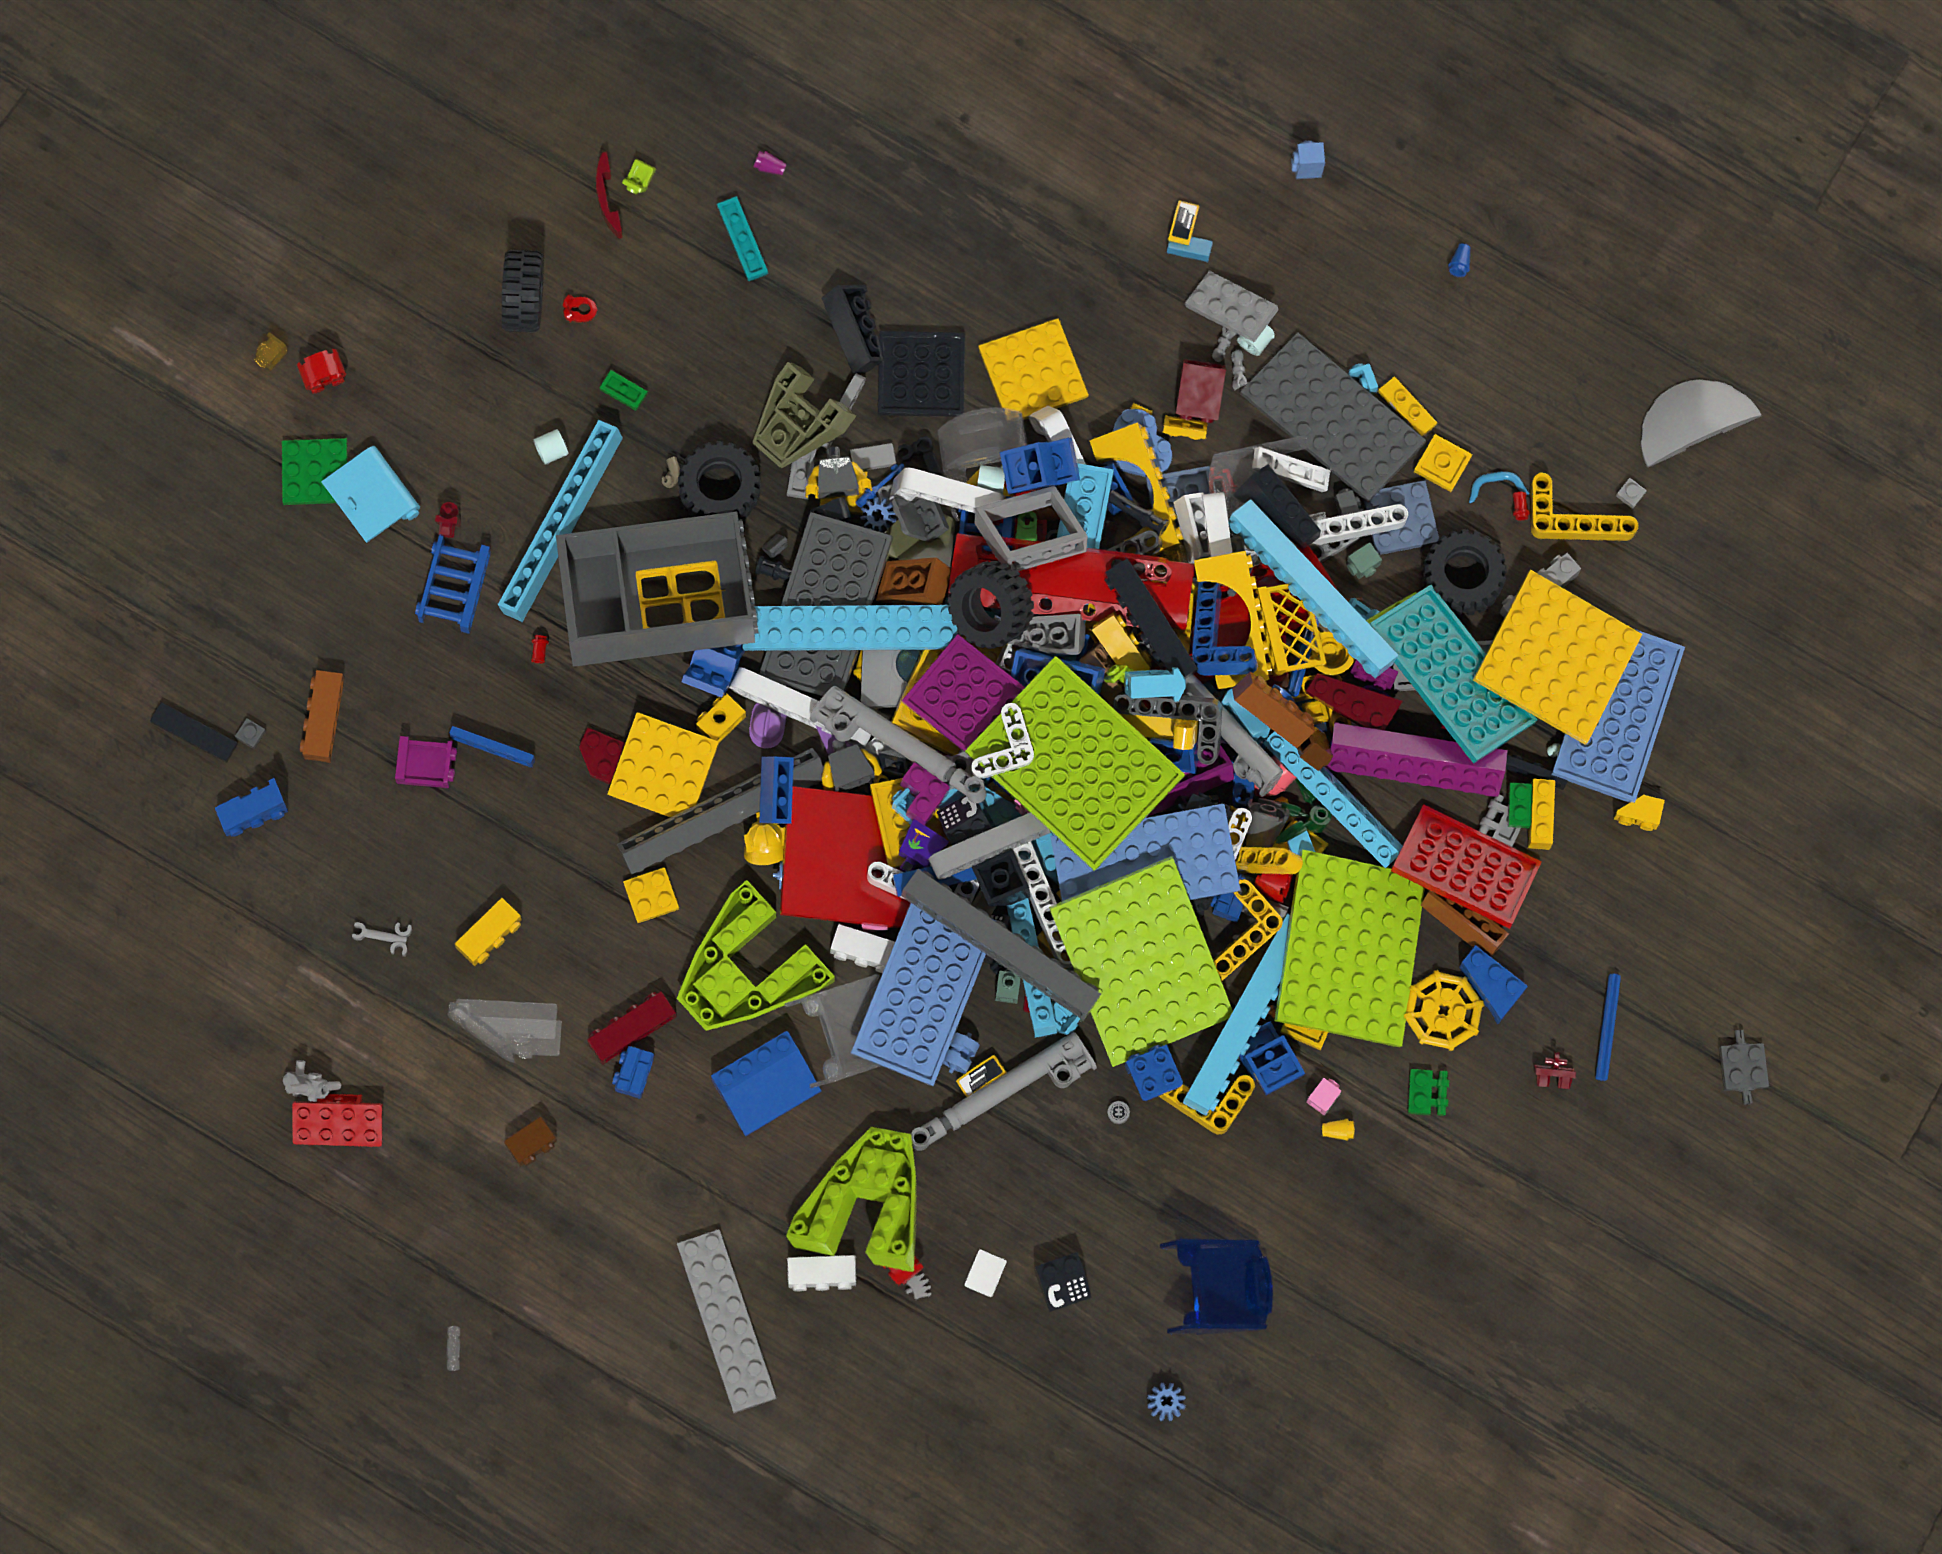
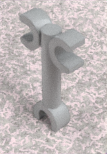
M355 923L354 926L362 929V932L359 935L352 934L353 939L359 941L367 937L393 942L390 948L391 954L395 953L397 947H402V956L405 957L407 955L406 943L412 933L411 925H408L406 932H400V923H397L395 925L396 934L366 929L362 923Z

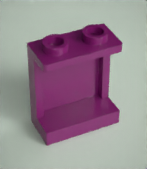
M400 736L395 774L396 783L449 788L450 782L454 781L455 769H451L452 761H456L457 748H454L452 741H448V743L409 740V737Z

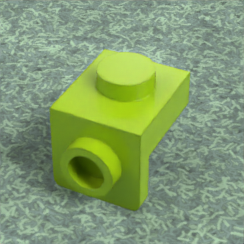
M635 159L627 179H624L622 184L626 185V189L632 193L645 192L656 168Z
M1114 665L1107 671V675L1103 679L1106 683H1115L1119 679L1125 686V672L1134 670L1129 669L1127 665Z

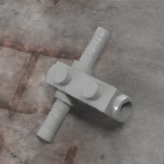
M297 1060L295 1072H287L283 1078V1084L287 1093H293L295 1097L308 1096V1101H317L319 1098H325L329 1091L340 1090L341 1088L339 1081L327 1082V1080L322 1079V1074H304L305 1061Z

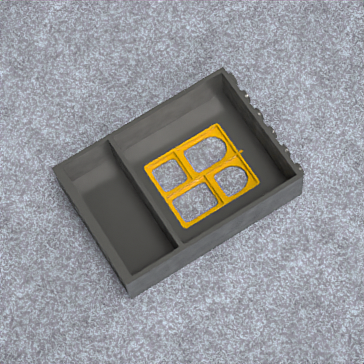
M737 512L556 535L573 667L755 643L754 634H758L757 614L754 605L743 521L738 520ZM707 571L715 578V583L709 590L679 594L677 592L675 577L679 573ZM665 576L667 578L669 594L665 597L644 598L641 580L648 577ZM698 600H711L718 605L719 613L711 620L694 622L692 620L690 604ZM681 604L684 619L682 624L653 628L647 626L645 615L647 607Z

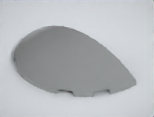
M1692 380L1675 385L1662 393L1654 401L1655 403L1647 412L1643 421L1641 451L1647 468L1716 434L1728 432L1761 417V413L1746 395L1725 383Z

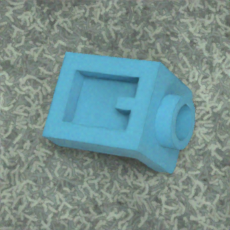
M1361 363L1351 367L1348 375L1353 379L1361 377L1359 378L1360 385L1372 395L1376 394L1378 385L1370 364L1363 365Z

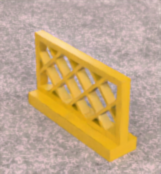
M1289 584L1268 588L1266 586L1259 587L1253 593L1254 598L1259 597L1261 610L1258 611L1259 619H1263L1265 629L1263 635L1265 641L1267 640L1273 676L1326 664L1315 615L1304 607L1302 600L1299 601L1291 596L1290 591H1284L1289 589ZM1279 592L1285 596L1280 605L1272 601L1270 593ZM1287 598L1297 604L1293 613L1282 607ZM1299 607L1308 611L1309 617L1305 622L1295 616ZM1279 610L1290 617L1285 626L1276 619ZM1292 619L1303 625L1298 634L1287 628ZM1305 627L1313 632L1314 638L1311 642L1300 636ZM1284 631L1295 638L1290 647L1281 640ZM1297 640L1308 646L1303 655L1292 649ZM1310 648L1318 653L1319 661L1312 662L1305 657ZM1289 652L1300 658L1297 665L1288 666L1286 657Z

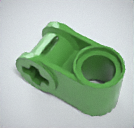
M1033 511L1019 514L1015 538L1037 541L1036 514ZM1025 518L1030 519L1029 525H1025Z

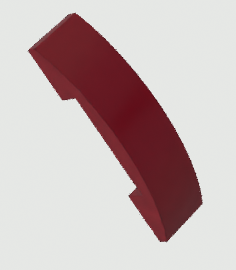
M602 152L596 173L598 203L607 226L620 239L622 238V230L618 211L609 212L603 180L611 179L607 152Z

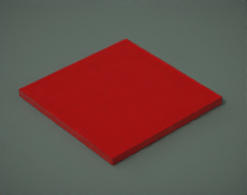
M793 786L791 824L785 825L780 915L901 929L911 902L878 888L867 880L868 868L872 863L882 862L888 865L872 796ZM878 869L871 872L875 878L883 876V873Z

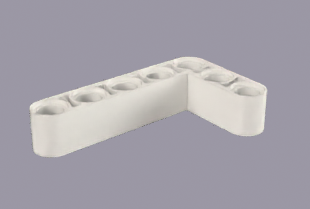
M1046 406L1029 415V420L1034 430L1046 436L1048 442L1072 438L1076 461L1079 464H1085L1067 422L1058 409Z
M904 468L893 480L889 501L891 502L893 498L897 497L911 502L915 497L975 513L976 507L1004 500L1005 496L995 491L918 469Z
M874 862L868 868L867 880L870 884L897 896L895 886L891 881L893 880V875L904 872L882 862ZM878 869L883 873V876L875 878L871 872ZM977 880L959 883L954 894L967 898L971 905L979 883ZM965 885L971 887L972 893L964 894L961 891V887Z

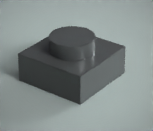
M246 718L235 738L255 749L266 730Z

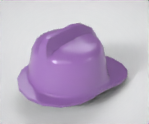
M756 703L752 711L749 728L753 743L761 748H772L778 745L784 735L786 715Z

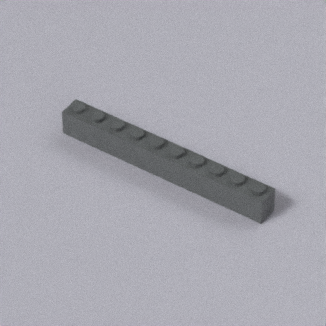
M813 748L793 757L794 787L808 788L821 783L823 765ZM761 773L618 843L617 847L630 873L641 872L646 867L656 862H661L666 857L679 853L690 845L702 842L705 838L720 833L725 828L738 824L745 818L760 812Z
M917 869L904 887L901 894L903 898L1083 1021L1099 1000L1101 993L1098 992L1097 987L1090 983H1084L1080 980L1078 974L1073 971L1068 972L1059 961L1054 958L1049 959L1043 955L1044 952L1040 948L1027 944L1021 935L1008 931L1002 922H995L989 918L987 912L970 905V901L967 898L954 894L948 885L944 883L939 884L927 871L922 872Z

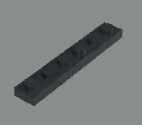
M1445 733L1442 739L1456 742L1450 733ZM1507 755L1506 770L1531 779L1555 780V787L1564 790L1568 780L1551 775L1552 771L1544 769V766L1539 763L1532 762L1530 764L1523 761L1524 759L1520 756Z

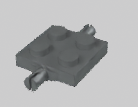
M1744 1030L1734 1031L1736 1044L1719 1047L1724 1091L1735 1090L1742 1092L1743 1105L1753 1104L1751 1091L1769 1087L1764 1043H1745Z

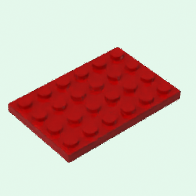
M1423 804L1391 872L1510 929L1542 861Z

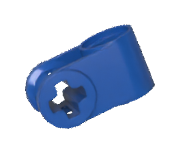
M1233 771L1232 804L1237 809H1246L1247 802L1253 799L1254 783L1249 782L1247 779L1239 778ZM1240 795H1244L1246 800L1241 801Z

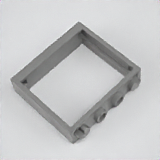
M1055 486L976 507L975 525L1001 564L1006 563L1010 565L1011 570L1021 571L1087 551L1088 536ZM1051 505L1070 533V535L1010 551L992 522Z

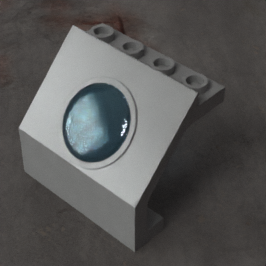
M863 650L861 703L875 712H878L879 708H897L922 650Z

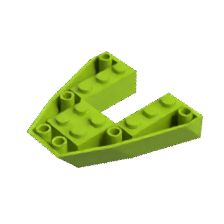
M747 880L728 897L696 951L677 996L679 1002L706 1031L758 1017L815 993L835 982V976L806 944L757 987L730 960L737 951L776 919V911Z
M871 1127L834 1164L794 1215L786 1237L796 1249L834 1256L857 1197L883 1202L884 1205L867 1246L866 1254L873 1264L914 1272L917 1208L916 1174L911 1134Z

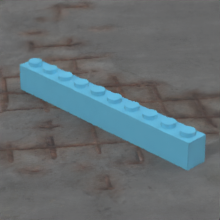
M598 420L498 603L503 614L523 622L558 558L556 535L570 534L623 438L617 427Z
M1251 499L1232 513L1228 521L1231 530L1239 534L1246 546L1256 552L1261 562L1268 565L1274 571L1277 579L1285 584H1289V591L1303 601L1304 607L1308 611L1313 612L1318 618L1319 623L1323 627H1327L1333 634L1334 639L1345 646L1350 656L1362 664L1366 673L1371 674L1376 679L1394 664L1398 654Z
M1289 914L1283 920L1282 927L1277 931L1183 1101V1104L1205 1116L1209 1110L1214 1112L1220 1101L1216 1098L1219 1092L1224 1093L1230 1082L1226 1080L1230 1073L1235 1074L1240 1064L1237 1062L1240 1054L1243 1056L1246 1054L1250 1046L1247 1043L1249 1037L1256 1036L1260 1028L1257 1024L1259 1019H1265L1270 1010V1007L1267 1006L1270 999L1275 1001L1279 994V988L1277 987L1281 981L1290 921Z

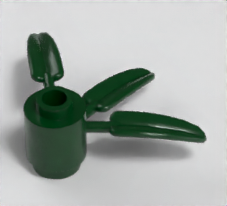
M1297 778L1295 781L1305 802H1309L1312 809L1309 814L1301 812L1299 806L1275 801L1282 804L1281 809L1284 811L1288 809L1290 816L1306 818L1305 823L1298 821L1284 830L1276 838L1275 842L1277 844L1287 842L1307 831V829L1313 833H1320L1331 820V812L1323 805L1315 806L1313 801L1316 797Z

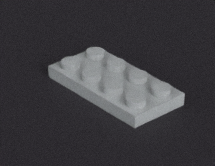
M1211 271L1206 274L1185 302L1186 307L1252 342L1257 340L1279 310L1277 305Z

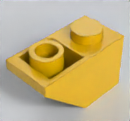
M1642 795L1636 799L1635 803L1631 802L1617 810L1614 820H1618L1620 824L1631 826V824L1639 825L1641 829L1646 831L1656 830L1660 824L1665 800Z

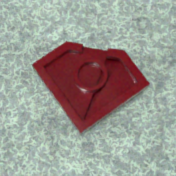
M587 728L579 750L590 776L611 785L625 743Z

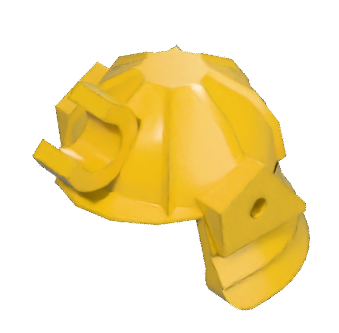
M1319 631L1326 664L1315 668L1321 673L1328 675H1337L1345 672L1350 668L1355 659L1350 656L1342 643L1334 639L1331 632L1321 633ZM1312 649V655L1309 659L1312 662L1319 661L1318 653Z
M757 812V822L752 824L747 834H743L745 841L744 858L747 862L755 865L778 863L784 857L785 827H780L778 824L759 823L760 812Z

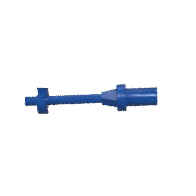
M894 464L891 467L892 472L877 486L872 487V491L867 488L864 494L856 500V505L862 508L868 500H874V497H877L876 493L893 476L898 475L902 468L905 467L904 464L899 466Z

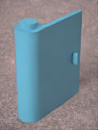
M375 446L366 449L321 481L366 543L399 519L412 520L419 515V504Z

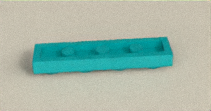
M734 197L718 203L717 208L748 282L767 275L768 270L738 198Z

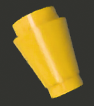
M1344 1119L1323 1123L1322 1135L1346 1141L1354 1139V1121Z

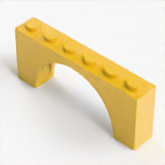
M1137 422L1092 439L1090 444L1096 461L1099 463L1108 461L1129 462L1140 467L1149 478L1154 493L1152 510L1154 514L1162 519L1170 520L1167 529L1161 536L1163 543L1160 551L1151 555L1156 556L1183 546L1181 540L1184 537L1181 528L1176 527L1174 521L1177 519L1175 510L1168 504L1167 500L1170 499V495L1166 486H1162L1160 480L1163 479L1162 472L1159 466H1155L1153 459H1156V454L1153 447H1149L1147 439H1149L1148 431L1145 426L1142 427ZM1143 527L1137 534H1135V535L1132 536L1131 538H1133V537H1135V536H1137V535H1139V534H1141V533H1143V532H1145V531H1153V530L1149 529L1148 527ZM1155 537L1147 540V547H1151L1156 543ZM1130 547L1128 553L1135 554L1136 547Z
M1246 551L1194 560L1198 582L1210 581L1226 585L1237 592L1246 603L1251 617V631L1245 646L1251 647L1254 650L1258 662V668L1253 674L1261 676L1265 681L1269 680V675H1273L1271 662L1266 663L1265 654H1268L1269 651L1267 640L1262 641L1261 632H1265L1263 619L1258 620L1257 611L1261 610L1259 597L1254 598L1253 589H1257L1255 576L1250 577L1249 568L1253 567L1251 554L1246 555ZM1215 675L1217 689L1234 687L1246 675Z

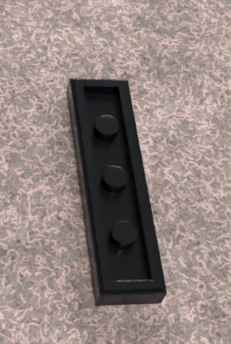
M162 702L150 720L152 724L226 763L238 745L232 739Z

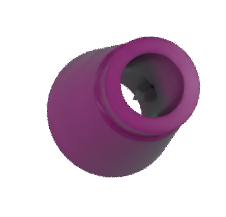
M759 151L754 167L758 168V171L783 175L787 163L766 151Z

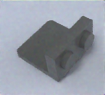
M897 497L891 500L893 511L898 516L901 524L900 528L907 536L931 543L950 529L940 504L923 498H920L915 503Z

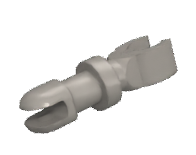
M1225 327L1222 328L1223 336L1218 339L1219 345L1212 354L1213 359L1217 362L1223 360L1226 354V347H1229L1231 344L1230 339L1236 335L1235 332Z
M1236 350L1231 355L1232 362H1234L1232 372L1235 374L1232 386L1234 390L1240 387V390H1242L1248 383L1243 375L1245 373V367L1242 365L1244 360L1241 350Z

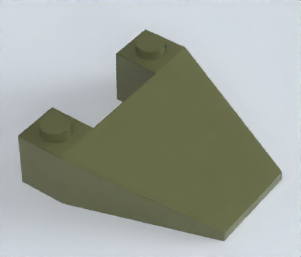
M787 362L775 379L752 442L780 468H784L845 433L856 417L843 403L833 399H829L823 409L818 411L803 397L814 381V378L803 368Z
M944 514L950 529L931 543L905 535L900 528L901 524L898 519L884 532V534L893 536L886 562L891 559L898 561L937 557L951 568L956 519Z

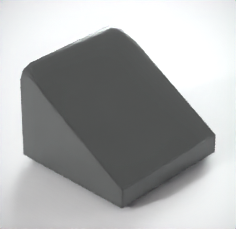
M777 534L763 545L762 549L771 559L775 558L787 547V538Z

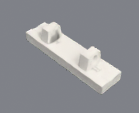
M1261 447L1255 448L1252 469L1258 471L1269 464L1281 479L1321 492L1328 490L1330 470Z

